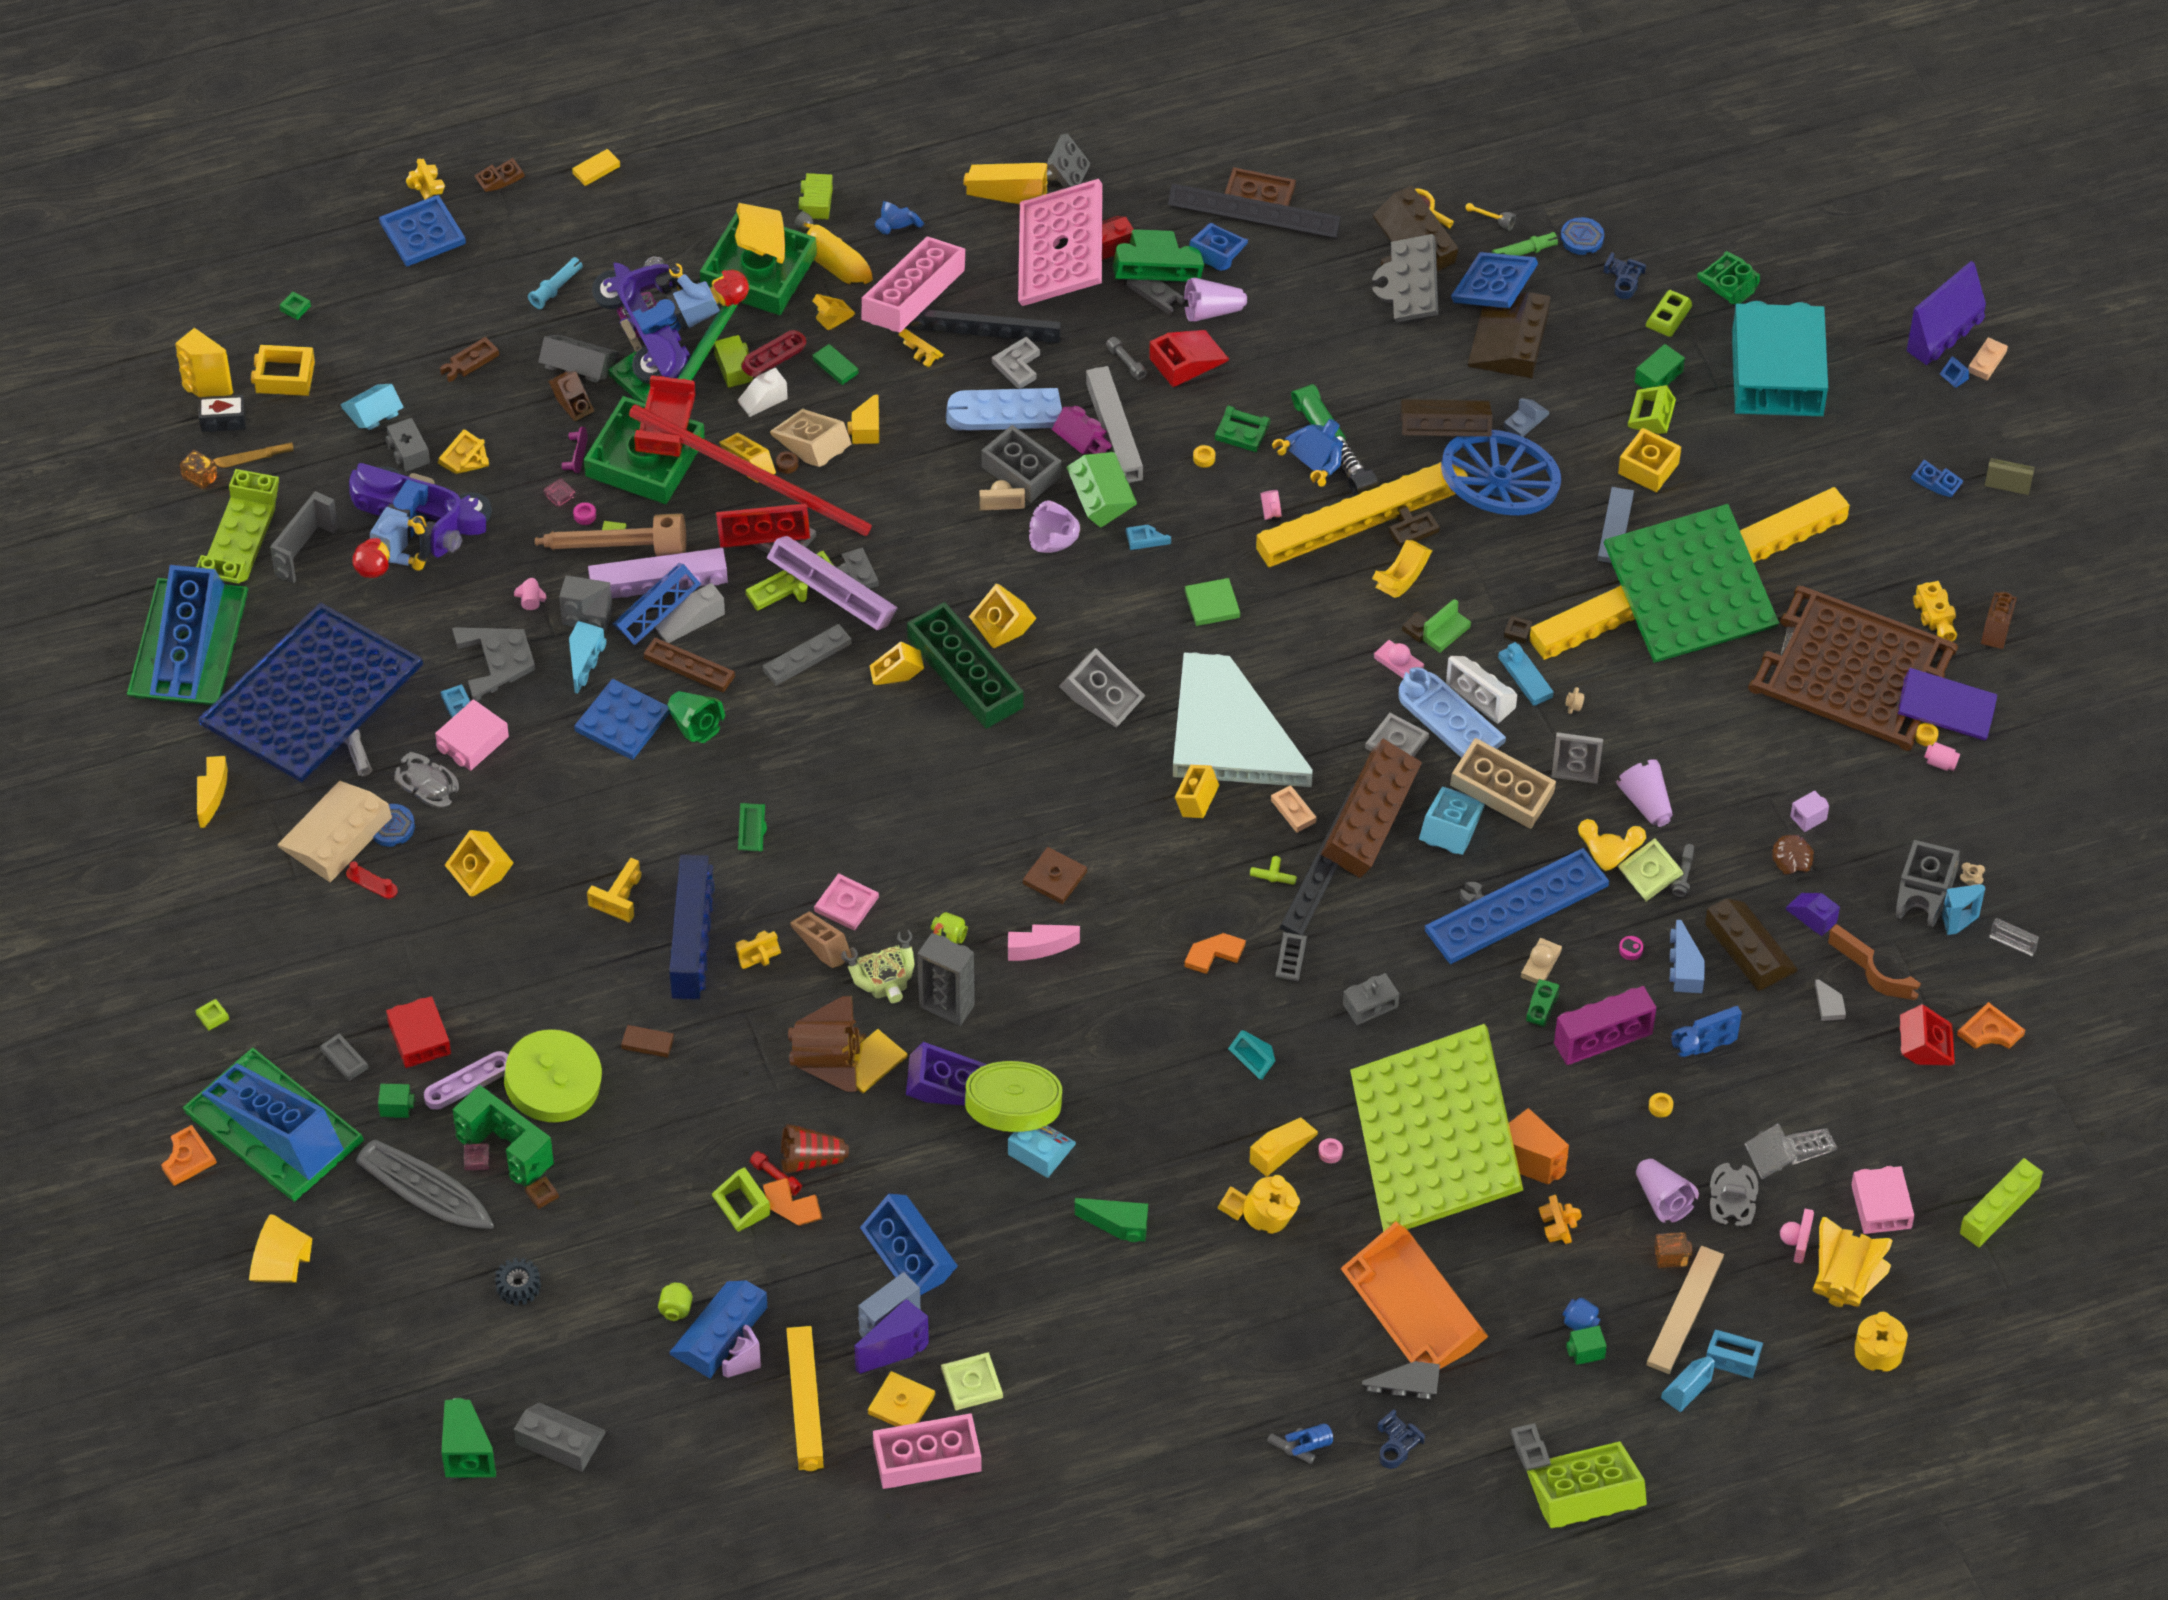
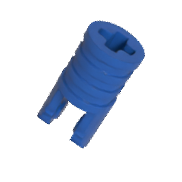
M1320 1424L1285 1436L1287 1442L1300 1439L1301 1445L1292 1450L1294 1456L1329 1446L1333 1442V1434L1327 1424Z

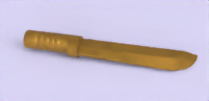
M291 442L219 457L213 460L217 466L226 468L267 457L271 458L272 455L292 452L294 448Z

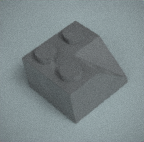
M566 575L559 596L562 624L575 627L577 622L580 621L607 631L613 611L610 582Z

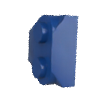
M1210 223L1190 240L1189 246L1195 247L1200 251L1204 263L1214 267L1216 270L1222 271L1231 267L1232 259L1246 246L1248 240Z

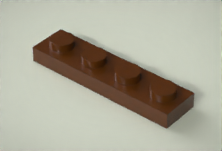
M654 638L643 653L645 660L722 693L725 692L735 677L733 670L658 638Z

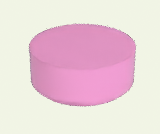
M1332 1138L1323 1140L1319 1145L1318 1151L1320 1159L1326 1163L1338 1162L1343 1155L1342 1144Z

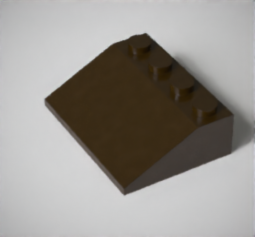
M1531 292L1520 293L1510 308L1483 306L1468 367L1532 379L1549 315L1551 296Z

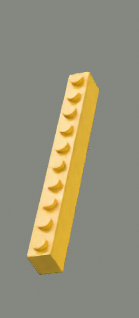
M1440 462L1408 476H1402L1393 482L1384 483L1370 491H1364L1352 498L1344 499L1329 507H1323L1311 514H1305L1296 520L1285 522L1273 529L1264 530L1257 534L1256 549L1267 566L1272 567L1394 519L1400 514L1398 512L1400 507L1406 505L1409 511L1412 512L1456 493L1446 483L1441 471ZM1452 464L1457 476L1468 477L1463 469Z

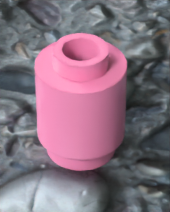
M1935 742L1933 746H1928L1924 758L1928 759L1927 764L1945 771H1948V769L1954 771L1960 754L1955 752L1956 750Z

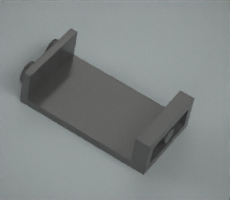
M315 491L270 546L274 573L278 578L295 583L296 575L293 563L295 555L318 527L333 534L338 529L334 499Z

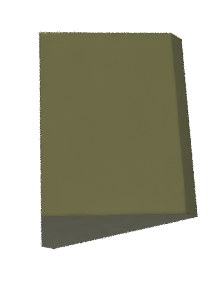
M1991 458L1985 486L2029 495L2035 467Z

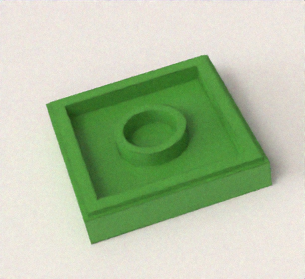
M1229 578L1185 586V593L1196 626L1240 618V611Z

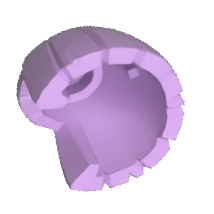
M1044 501L1035 509L1034 517L1030 521L1031 529L1029 530L1031 532L1029 535L1030 544L1034 550L1043 553L1057 552L1069 547L1076 541L1080 532V524L1066 508L1053 501Z

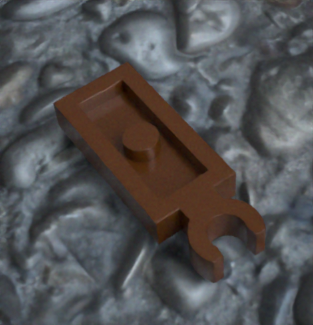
M484 337L451 357V364L442 365L440 373L444 375L450 372L447 374V381H454L459 373L464 377L499 356V350Z

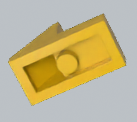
M816 294L812 300L818 306L817 310L819 313L816 319L827 330L833 329L855 314L841 299Z

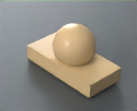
M1005 480L996 481L992 484L991 490H979L980 510L1025 508L1024 488L1012 489L1010 483Z
M1540 938L1537 945L1532 949L1530 958L1521 972V978L1536 984L1539 979L1546 981L1562 951V946Z

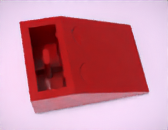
M1206 330L1171 332L1150 341L1149 359L1172 387L1229 361V358Z

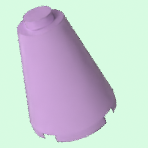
M1199 278L1188 279L1185 286L1184 299L1188 300L1189 307H1185V313L1189 321L1195 322L1241 311L1243 306L1247 304V295L1240 288Z
M1653 759L1648 760L1649 765L1642 766L1639 763L1629 768L1619 776L1621 781L1617 780L1616 783L1652 825L1661 827L1671 821L1670 818L1673 813L1660 764L1657 760Z
M1654 1159L1643 1160L1639 1163L1636 1176L1655 1215L1661 1222H1665V1220L1676 1222L1690 1213L1694 1207L1692 1202L1694 1198L1698 1199L1699 1195L1698 1189L1691 1182Z

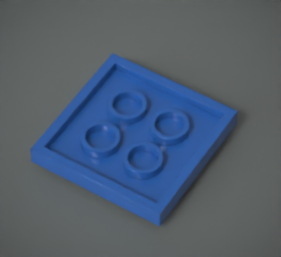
M439 195L379 217L381 226L406 267L466 244L463 233Z
M1480 252L1451 295L1453 302L1510 308L1538 265L1536 257Z
M612 679L575 724L574 728L575 732L633 760L670 712L667 705Z

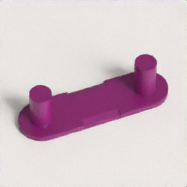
M580 427L579 432L569 433V440H578L572 462L562 463L563 470L573 469L575 473H580L588 440L585 427Z

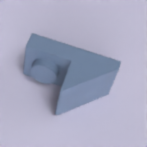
M1521 398L1519 400V409L1504 422L1503 428L1510 433L1524 437L1549 415V411L1533 400Z

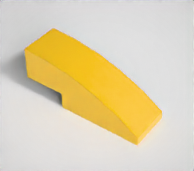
M225 756L207 757V776L197 777V815L200 828H205L223 798L228 773Z

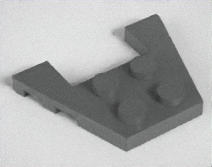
M452 628L457 649L481 644L490 676L468 680L471 696L475 701L480 700L481 696L487 692L493 693L497 691L500 685L508 681L511 683L535 670V664L524 629Z

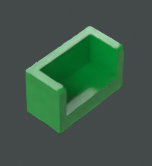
M1664 344L1636 368L1635 383L1643 389L1668 386L1683 373L1685 357Z

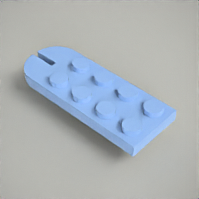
M1058 388L958 391L951 395L948 400L946 423L952 429L959 431L1008 429L1011 425L1017 429L1052 428L1062 411Z
M1413 667L1409 670V673L1405 672L1403 681L1399 686L1400 702L1461 758L1474 738L1483 741L1495 749L1505 743L1506 737L1438 676L1420 667Z

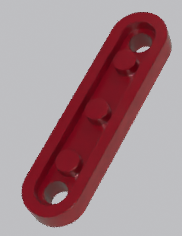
M790 330L746 355L741 363V368L749 376H759L801 352L806 345V338L802 333Z

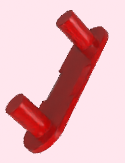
M355 861L350 863V867L346 871V876L350 881L386 899H391L397 895V886L390 879H382L358 866V863Z

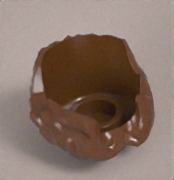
M1785 835L1779 838L1773 845V860L1784 875L1794 873L1796 870L1803 871L1804 873L1810 870L1814 851L1803 837L1799 835Z

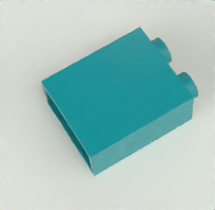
M1761 301L1736 304L1732 329L1735 414L1824 416L1828 392L1824 307L1810 306L1803 302L1791 305H1767Z

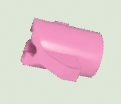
M1278 490L1260 493L1265 520L1272 519L1274 516L1276 518L1282 517Z
M534 578L527 579L514 591V596L521 597V605L526 610H535L539 607L540 601L545 602L546 594L539 588L538 582Z

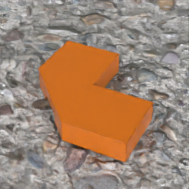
M1222 933L1194 943L1185 960L1184 967L1207 974L1215 956L1237 963L1245 947L1246 940Z
M786 1178L763 1185L765 1196L770 1202V1209L799 1226L822 1219L816 1195L793 1201L789 1182Z

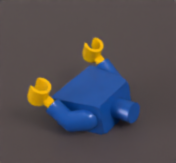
M1329 419L1324 427L1314 424L1308 425L1287 436L1285 441L1276 439L1272 444L1273 449L1283 446L1277 451L1278 455H1284L1287 447H1290L1289 451L1313 470L1311 480L1314 483L1319 479L1317 481L1319 486H1324L1326 484L1325 477L1331 476L1341 465L1343 442L1335 436L1340 425L1332 419Z

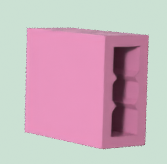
M474 699L435 733L438 750L443 754H448L459 766H464L470 771L509 737L507 723Z
M1887 1166L1875 1170L1862 1169L1854 1172L1851 1186L1864 1234L1912 1228L1914 1212L1902 1166Z

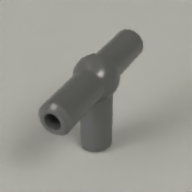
M1270 1434L1267 1440L1268 1443L1284 1450L1290 1456H1293L1292 1450L1300 1445V1439L1287 1442L1274 1434ZM1310 1452L1295 1455L1309 1464H1312L1315 1459V1455Z

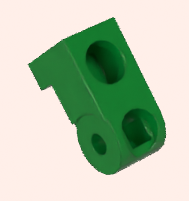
M1542 979L1538 980L1530 1002L1526 1022L1542 1027L1546 1026L1554 1003L1556 1004L1559 996L1558 984Z

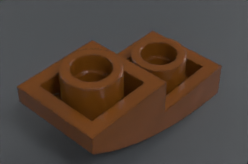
M511 158L497 168L490 165L474 175L484 191L488 192L508 186L525 177L516 161Z

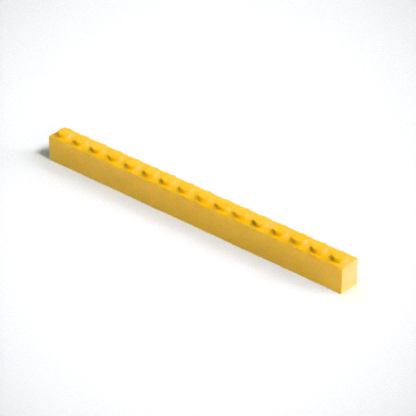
M1833 487L1740 530V533L1754 563L1760 559L1768 558L1775 552L1783 551L1790 545L1805 541L1816 533H1822L1833 525L1843 523L1848 517L1850 505L1838 490ZM1619 586L1531 627L1529 641L1545 660L1549 657H1555L1569 648L1577 647L1588 639H1594L1605 631L1613 630L1620 624L1633 621L1635 617L1622 586Z

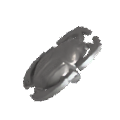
M409 752L406 756H403L401 763L407 761L408 770L400 774V767L396 768L394 781L409 793H412L414 789L416 791L414 795L431 807H448L452 803L449 800V793H457L459 789V783L455 775L444 766L434 762L429 766L430 760L423 755ZM412 760H419V761H421L422 763H419V764H418V763H411V761H412ZM403 776L406 777L410 785L406 784L403 781Z
M1729 1163L1719 1165L1714 1170L1710 1182L1711 1197H1717V1199L1711 1198L1710 1200L1712 1220L1726 1225L1728 1222L1723 1218L1730 1216L1739 1220L1735 1223L1736 1226L1750 1225L1756 1209L1755 1203H1750V1201L1755 1202L1756 1195L1758 1194L1756 1174L1745 1165L1738 1171L1733 1170ZM1724 1172L1725 1174L1721 1176L1717 1184H1715V1180L1718 1177V1175ZM1745 1175H1747L1751 1179L1754 1189H1752V1186ZM1716 1205H1719L1723 1215L1717 1212ZM1749 1209L1748 1215L1742 1218V1213Z

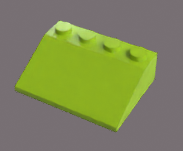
M1621 1442L1550 1458V1466L1527 1471L1542 1514L1550 1528L1563 1527L1567 1524L1579 1521L1584 1522L1591 1518L1609 1516L1616 1512L1634 1510L1647 1505L1645 1480Z

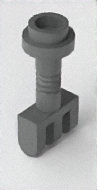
M1687 844L1684 848L1680 867L1683 875L1671 884L1672 893L1678 897L1686 896L1690 890L1687 877L1693 860L1694 846L1692 844Z

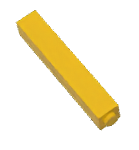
M811 1326L787 1328L799 1470L814 1471L818 1468H824L812 1328Z

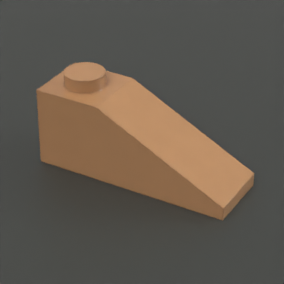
M810 911L790 922L791 927L817 957L831 968L844 964L845 961L841 958L843 951L846 952L848 958L852 957L844 933Z

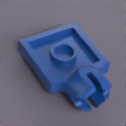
M1737 1005L1694 1022L1693 1027L1685 1026L1674 1030L1671 1033L1673 1047L1680 1049V1053L1677 1054L1680 1057H1687L1692 1054L1707 1053L1720 1045L1733 1043L1738 1038L1742 1015L1741 1010Z

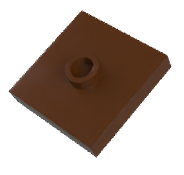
M1047 847L1023 878V884L1063 904L1087 873V867Z

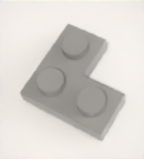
M1025 337L993 356L992 364L1018 389H1021L1036 380V373L1027 363L1040 356V349Z

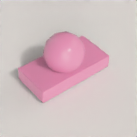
M1388 640L1374 653V658L1402 678H1404L1405 672L1409 673V670L1413 667L1424 669V664L1413 657L1410 649L1402 643L1394 644Z
M1804 1210L1801 1225L1796 1222H1787L1780 1230L1781 1240L1785 1244L1797 1245L1793 1262L1801 1264L1804 1262L1814 1215L1813 1210Z

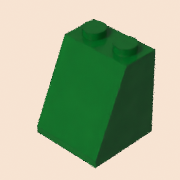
M462 1398L445 1400L442 1458L446 1478L496 1477L493 1448L470 1400Z

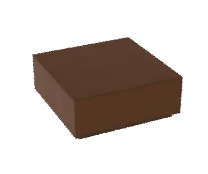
M546 1176L525 1187L526 1194L538 1209L559 1198L558 1192Z

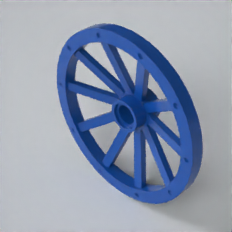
M1492 430V437L1457 436L1446 446L1441 461L1443 477L1448 486L1459 497L1480 509L1503 515H1526L1545 509L1557 497L1561 484V474L1556 462L1542 447L1522 436L1500 430ZM1489 442L1491 468L1471 444ZM1497 443L1517 448L1505 466L1499 464ZM1461 448H1464L1482 470L1453 455ZM1524 452L1540 462L1514 473L1511 472ZM1452 464L1479 478L1457 476ZM1543 469L1547 471L1550 481L1518 480ZM1465 484L1482 485L1485 488L1476 493ZM1519 488L1548 489V491L1544 495L1536 497ZM1507 491L1527 500V502L1513 503ZM1489 494L1500 496L1503 502L1487 498Z

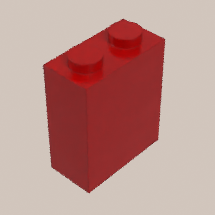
M432 996L420 998L415 1002L397 1005L392 1009L386 1010L388 1024L405 1068L451 1054L450 1042Z

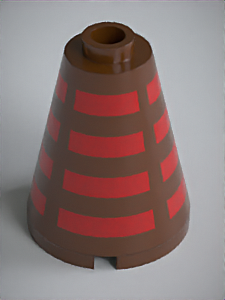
M786 1124L781 1139V1153H784L785 1158L781 1159L782 1171L784 1173H793L843 1163L844 1158H848L849 1146L845 1144L842 1138Z

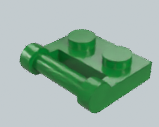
M1228 405L1215 433V440L1257 453L1269 427L1270 418L1266 416L1261 418L1235 410V407ZM1232 418H1234V419H1237V420H1241V421H1244V422H1247V423H1251V424L1257 425V426H1259V428H1258V429H1257V428H1253V427H1250V426H1247V425H1244V424H1240V423H1237V422H1234V421H1231V420H1232Z

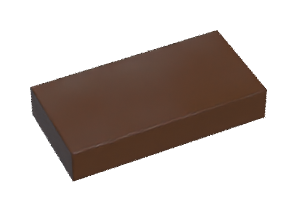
M627 1025L621 1047L625 1050L668 1058L674 1034Z

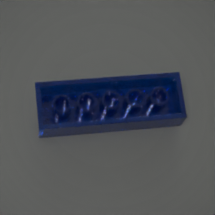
M680 855L669 971L672 999H700L701 990L706 989V976L704 975L708 966L706 952L709 951L708 931H711L710 912L713 910V898L711 896L714 893L715 881L713 879V865H709V856Z

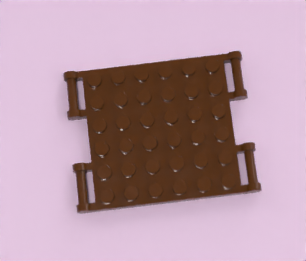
M1797 586L1787 613L1783 614L1780 620L1784 627H1795L1790 641L1782 656L1770 651L1764 653L1762 657L1763 662L1755 679L1751 680L1748 686L1749 691L1754 694L1762 693L1899 745L1901 749L1910 751L1914 745L1913 739L1917 728L1923 721L1912 719L1905 736L1899 734L1907 717L1898 714L1904 678L1910 668L1944 678V672L1948 663L1958 649L1957 644L1810 588ZM1808 599L1809 601L1801 618L1796 617L1795 615L1802 600ZM1938 648L1942 649L1944 652L1937 668L1930 667ZM1776 665V670L1769 684L1764 683L1763 681L1770 666Z

